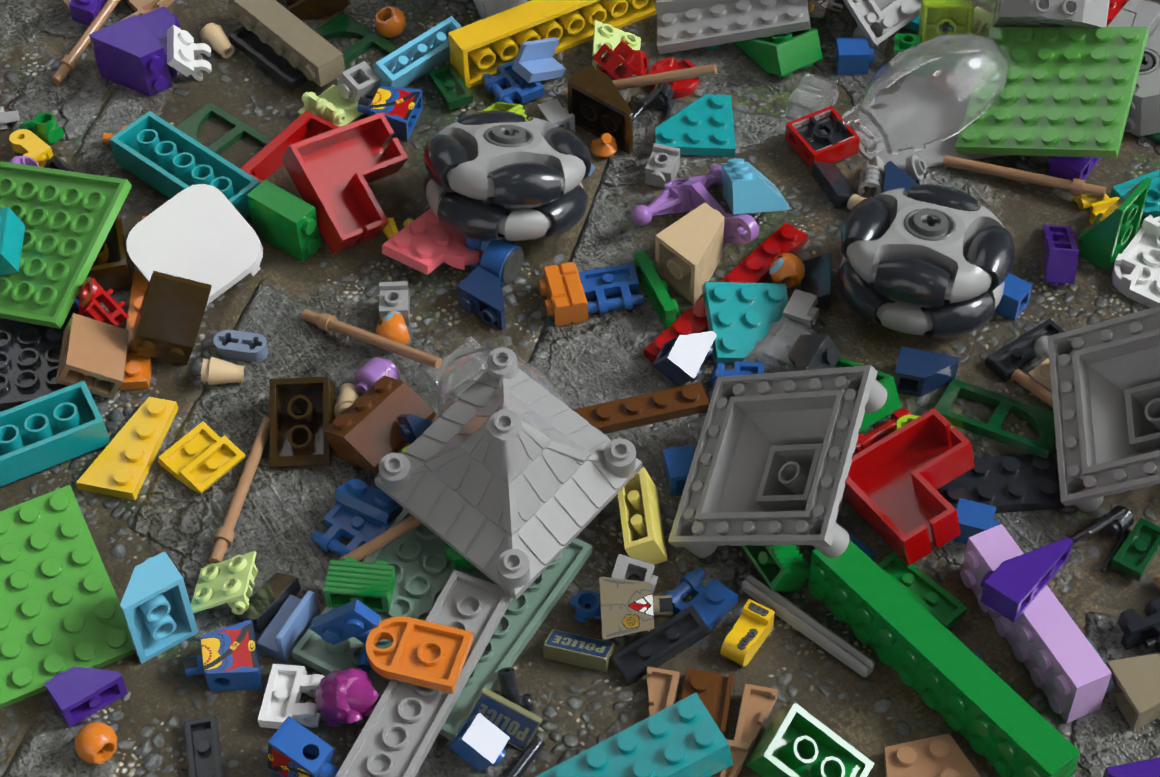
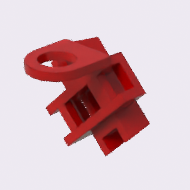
M621 40L614 50L604 43L592 59L600 65L598 70L608 75L613 81L631 78L633 74L637 76L648 75L649 63L646 53L641 50H633L627 41ZM607 50L608 52L604 55L602 59H600Z
M92 277L86 278L80 285L79 293L76 297L79 301L78 315L85 316L87 314L91 319L116 327L129 318L122 309L126 303L122 301L118 304L111 297L114 292L112 288L106 292L96 282L95 278ZM103 303L110 311L107 312L100 304Z

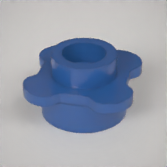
M586 590L571 598L570 605L575 609V621L584 623L586 620L593 618L601 619L599 593Z

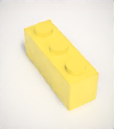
M642 467L618 493L624 548L629 557L655 565L668 560L658 490L645 467Z

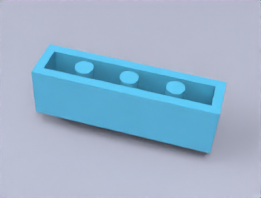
M450 16L376 62L374 71L381 78L378 89L382 86L404 88L449 60L448 32L459 29L462 26Z

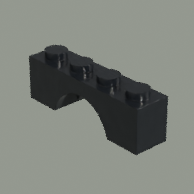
M828 334L800 335L787 357L794 365L795 371L834 368L841 357V353Z

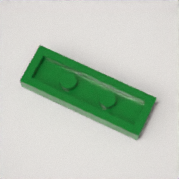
M645 250L634 253V268L638 281L666 330L676 321V315H679L678 303L669 296L666 281L659 278L655 261L648 258Z
M894 551L877 564L948 630L966 615L968 608L915 565L911 564L908 566Z

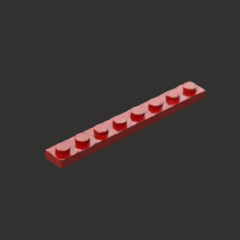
M786 222L720 282L764 283L770 277V264L774 258L783 253H797L808 243V234ZM703 297L644 349V357L654 362L664 343L679 335L709 332Z

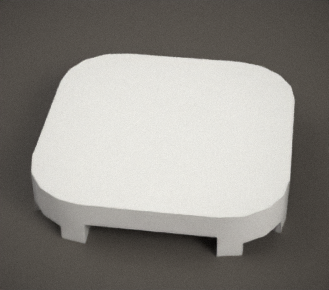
M207 184L192 185L179 192L138 222L130 231L126 240L127 252L132 262L148 282H150L153 271L210 284L212 286L207 305L249 273L254 276L261 269L259 265L263 258L264 249L256 232L225 195L214 186Z
M1152 215L1143 220L1142 228L1123 253H1118L1111 275L1113 285L1120 293L1150 308L1160 306V216L1153 218Z

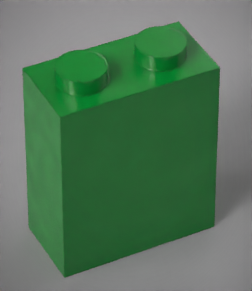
M266 179L247 194L253 230L257 236L302 262L318 251L321 247L314 206Z

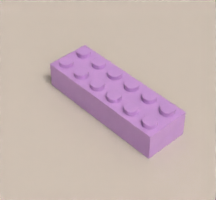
M1000 524L969 537L960 572L961 580L967 588H971L977 597L980 608L985 613L988 612L995 622L999 635L1005 637L1012 646L1016 659L1019 662H1023L1029 670L1033 683L1038 688L1041 687L1046 694L1052 710L1060 714L1066 724L1099 710L1112 672L1047 585L1014 623L980 602L983 587L980 584L985 574L989 570L995 571L1003 561L1024 554L1005 527Z

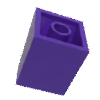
M136 15L89 34L98 71L102 77L149 97L173 87L164 47Z

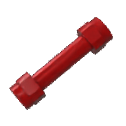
M906 408L899 409L891 414L889 421L866 435L859 433L853 456L894 432L897 420L904 415H912L911 412Z

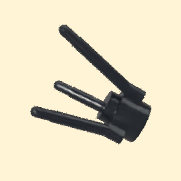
M667 83L656 84L640 107L633 113V121L649 104L655 109L665 107L663 122L668 120L671 116L672 107L675 104L671 99L674 94L672 87Z
M1117 505L1107 514L1102 515L1098 520L1077 531L1069 538L1075 541L1085 535L1090 536L1101 529L1110 537L1118 536L1116 543L1101 567V572L1105 573L1111 565L1113 557L1130 534L1129 528L1134 523V517L1126 507Z

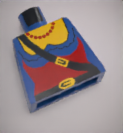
M382 86L379 87L374 99L360 97L357 111L369 116L383 112L394 131L391 137H397L399 140L408 142L423 109L422 90Z
M252 620L203 635L201 637L202 655L184 658L186 676L205 674L209 690L263 689L257 640Z
M289 716L268 741V770L280 777H335L339 771V768L332 765L333 748Z

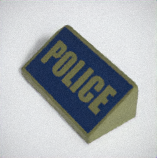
M552 629L544 643L543 656L545 659L607 672L615 643Z
M484 687L466 717L468 719L480 713L510 737L507 742L508 744L522 751L526 749L542 721V718Z

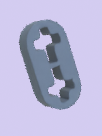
M223 330L218 332L213 339L216 354L225 359L259 362L265 359L269 352L266 338L258 333Z

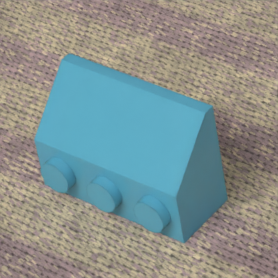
M742 158L729 159L728 163L721 164L722 196L733 214L789 210V204L778 188L749 162H744Z
M164 551L154 557H150L143 563L135 566L120 607L138 660L142 664L199 632L183 577Z

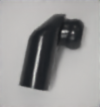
M1014 155V169L1042 174V172L1031 166L1030 158L1032 156Z
M506 667L500 669L498 676L503 697L528 711H532L533 702L531 695L526 693L519 696L514 668Z

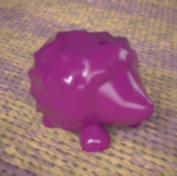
M362 668L333 670L322 678L319 685L315 688L317 695L314 701L317 704L318 711L323 715L324 722L328 723L329 727L362 720L363 716L371 715L377 705L375 702L378 699V692L372 686L371 677Z

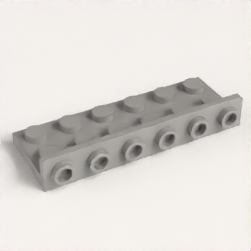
M808 0L655 1L657 12V49L659 55L810 29Z

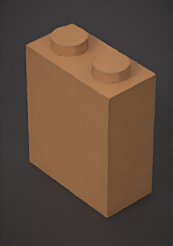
M73 313L63 332L56 382L70 386L85 381L90 393L113 399L123 383L129 330Z

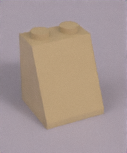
M705 202L655 236V263L659 278L664 279L669 286L692 304H695L700 299L704 282H709L723 256L725 217Z

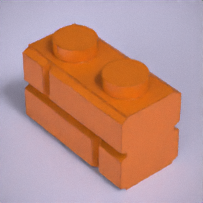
M568 262L560 264V266L544 267L542 269L543 279L538 280L541 296L547 297L544 300L547 317L552 316L557 327L569 325L571 322L574 324L586 322L588 319V302L576 264Z

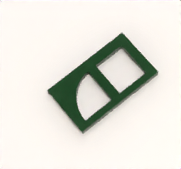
M344 12L314 30L325 40L339 37L360 39V41L342 52L345 71L351 68L348 63L372 47L385 55H389L399 49Z
M211 102L176 126L177 129L199 142L198 136L202 126L212 116L233 128L207 147L218 155L245 136L262 147H265L272 141V139Z
M954 378L935 406V409L955 427L1045 459L1048 458L1056 442L1054 413ZM959 395L996 407L988 424L949 410ZM1009 413L1015 414L1027 421L1037 432L1039 443L1002 430L1001 427Z

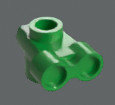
M40 112L36 114L32 121L26 120L20 126V129L30 130L47 145L57 143L64 136V130L57 125L55 116L52 113Z

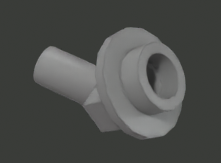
M915 154L906 158V166L896 165L903 169L914 181L923 180L926 173V165L923 159L918 158Z

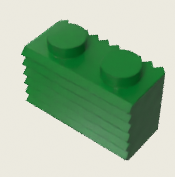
M796 545L742 546L772 592H796L810 576L809 564L806 563V559H802L803 554H799V550H796Z
M349 557L342 558L341 560L331 559L325 586L323 587L326 606L338 608L357 599L374 612L384 611L388 613L396 584L395 567L381 560L366 563L358 562Z

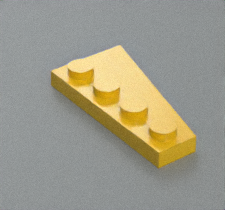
M148 397L77 480L78 490L135 501L178 411L177 402Z

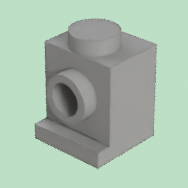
M363 61L341 73L337 84L338 92L342 98H349L353 103H356L360 97L374 96L381 78Z
M557 99L537 105L538 119L554 123L559 127L568 128L575 132L574 114H569L567 108H563Z
M654 143L653 151L645 168V184L664 188L666 183L675 180L680 168V148Z
M408 281L379 282L380 319L387 314L396 313L402 315L406 326H409L410 296Z
M797 289L794 290L783 311L781 332L797 337L800 335H810L811 324L814 325L819 315V309L816 308L818 303L816 295Z
M618 554L611 578L628 580L631 577H636L639 581L651 582L652 595L658 580V576L652 575L655 568L654 564Z

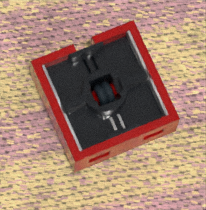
M832 106L786 123L785 140L811 170L814 161L833 164L859 153L860 137L849 125L843 124V118Z

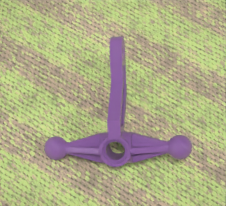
M721 165L713 166L709 170L708 175L679 178L666 183L662 192L648 206L637 205L631 212L633 223L642 227L651 222L652 216L681 213L688 210L691 212L705 202L725 217L723 243L747 244L755 240L759 235L758 224L752 216L748 214L726 213L707 191L712 185L722 186Z

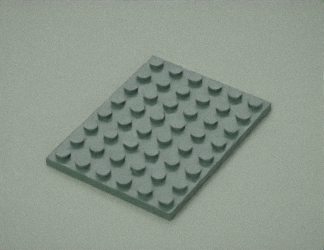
M404 509L388 529L412 516V514ZM424 524L419 525L365 557L362 561L372 563L373 561L381 560L395 567L396 584L390 611L388 613L375 611L380 615L379 623L385 619L397 616H406L425 621L454 571L452 560L446 561L445 542ZM575 538L562 551V559L554 560L517 600L512 599L441 728L440 735L452 741L466 720L482 688L484 687L494 692L500 683L498 671L502 668L512 667L592 554V545ZM477 568L457 570L496 584ZM327 606L321 614L335 609V607L332 606L329 608ZM309 628L291 653L293 659L324 675H328L333 670L357 668L363 643L352 637L333 645L324 641L321 636ZM383 639L377 642L376 647L386 649L393 642ZM371 667L366 673L371 677L372 686L378 692V699L376 700L378 702L391 679L379 675Z

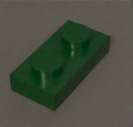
M452 64L428 72L429 81L449 111L473 103L472 93Z
M1140 517L1113 557L1110 567L1140 581L1160 551V527Z

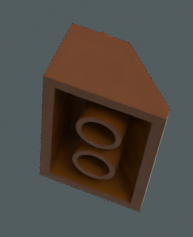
M384 375L361 397L357 398L347 410L337 416L324 429V432L337 458L377 472L379 470V462L384 456L390 453H397L409 442H406L399 433L398 425L400 423L397 417L402 414H413L432 420L436 417V413L404 381Z

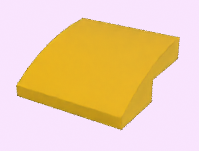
M202 421L158 457V463L187 487L202 494L245 458V454L225 435L222 438L219 437Z

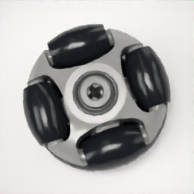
M482 111L465 116L447 125L431 137L425 145L423 157L428 174L425 177L423 188L429 206L443 225L459 235L479 241H501L504 238L508 241L538 239L540 237H553L572 229L585 214L588 196L583 189L581 181L590 173L591 155L581 136L568 128L559 127L554 123L534 117H529L526 121L523 115L509 111Z
M935 184L910 186L908 192L905 191V188H897L871 198L863 199L849 211L840 231V247L843 255L836 278L840 293L846 303L857 315L868 322L882 325L898 332L925 335L930 338L946 339L959 337L978 329L993 317L994 310L999 305L1003 295L1005 279L1014 262V241L1010 232L1005 229L1001 221L983 205L979 208L978 200L963 191Z

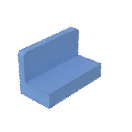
M557 38L523 42L512 69L528 83L563 77L566 68L553 58L559 40Z
M308 590L302 599L291 594L257 641L259 651L285 662L287 661L293 648L311 626L312 619L319 614L315 592Z

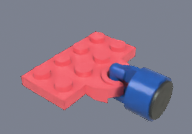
M431 208L382 244V254L426 275L443 262L461 270H465L467 265L475 269L479 266L499 277L501 285H507L517 277L524 260L523 250L520 246L504 239L501 241H479L459 235L443 225Z

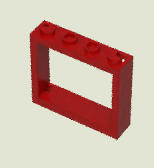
M305 111L240 169L262 183L283 165L281 159L289 145L336 129L338 126Z

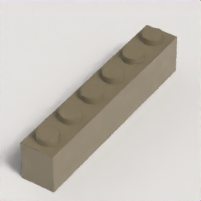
M228 0L227 10L233 19L240 21L248 31L256 34L263 43H267L278 55H282L294 68H298L303 72L307 79L313 80L320 87L340 77L341 73L345 71L343 53L276 0Z

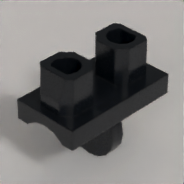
M1160 598L1146 604L1144 612L1147 617L1141 619L1136 610L1132 608L1123 611L1118 619V624L1124 633L1121 640L1123 647L1128 650L1144 644L1146 649L1154 647L1160 653Z

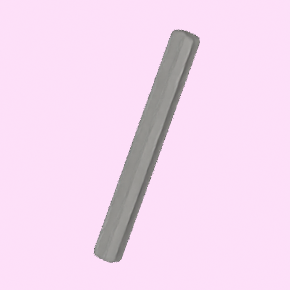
M749 575L744 579L741 589L763 606L775 611L774 614L862 677H868L875 668L874 660L778 592H772L768 585L754 575Z

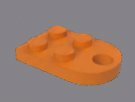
M406 616L391 617L381 621L378 627L373 628L366 640L367 659L372 669L385 678L453 694L473 642V632ZM383 639L393 642L386 649H380L375 646L378 641Z

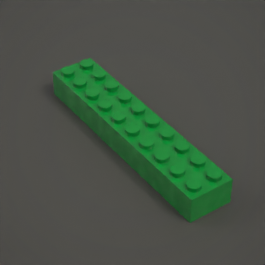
M849 539L847 549L841 555L834 558L826 557L817 549L812 551L808 589L816 600L822 601L831 609L833 616L838 621L844 622L852 629L860 642L866 643L873 649L882 663L889 665L895 670L905 685L916 690L928 707L937 710L945 718L952 730L959 731L969 741L975 752L980 755L983 754L994 765L999 775L1002 777H1073L1081 752Z

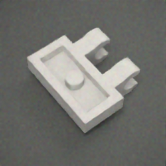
M175 25L171 26L167 30V64L187 77L191 74L196 80L202 81L203 73L200 70L210 74L212 68L211 64L203 60V56L200 54L203 53L210 57V46L205 43H194V38L187 31L181 30Z
M273 664L258 716L259 726L279 729L289 716L304 726L318 727L321 713H317V704L299 702L302 693L315 698L317 695L315 688L325 676L320 674L307 675L305 666Z

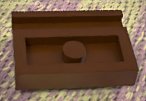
M686 668L681 700L697 693L725 737L734 675L729 674V677L720 676L717 672Z

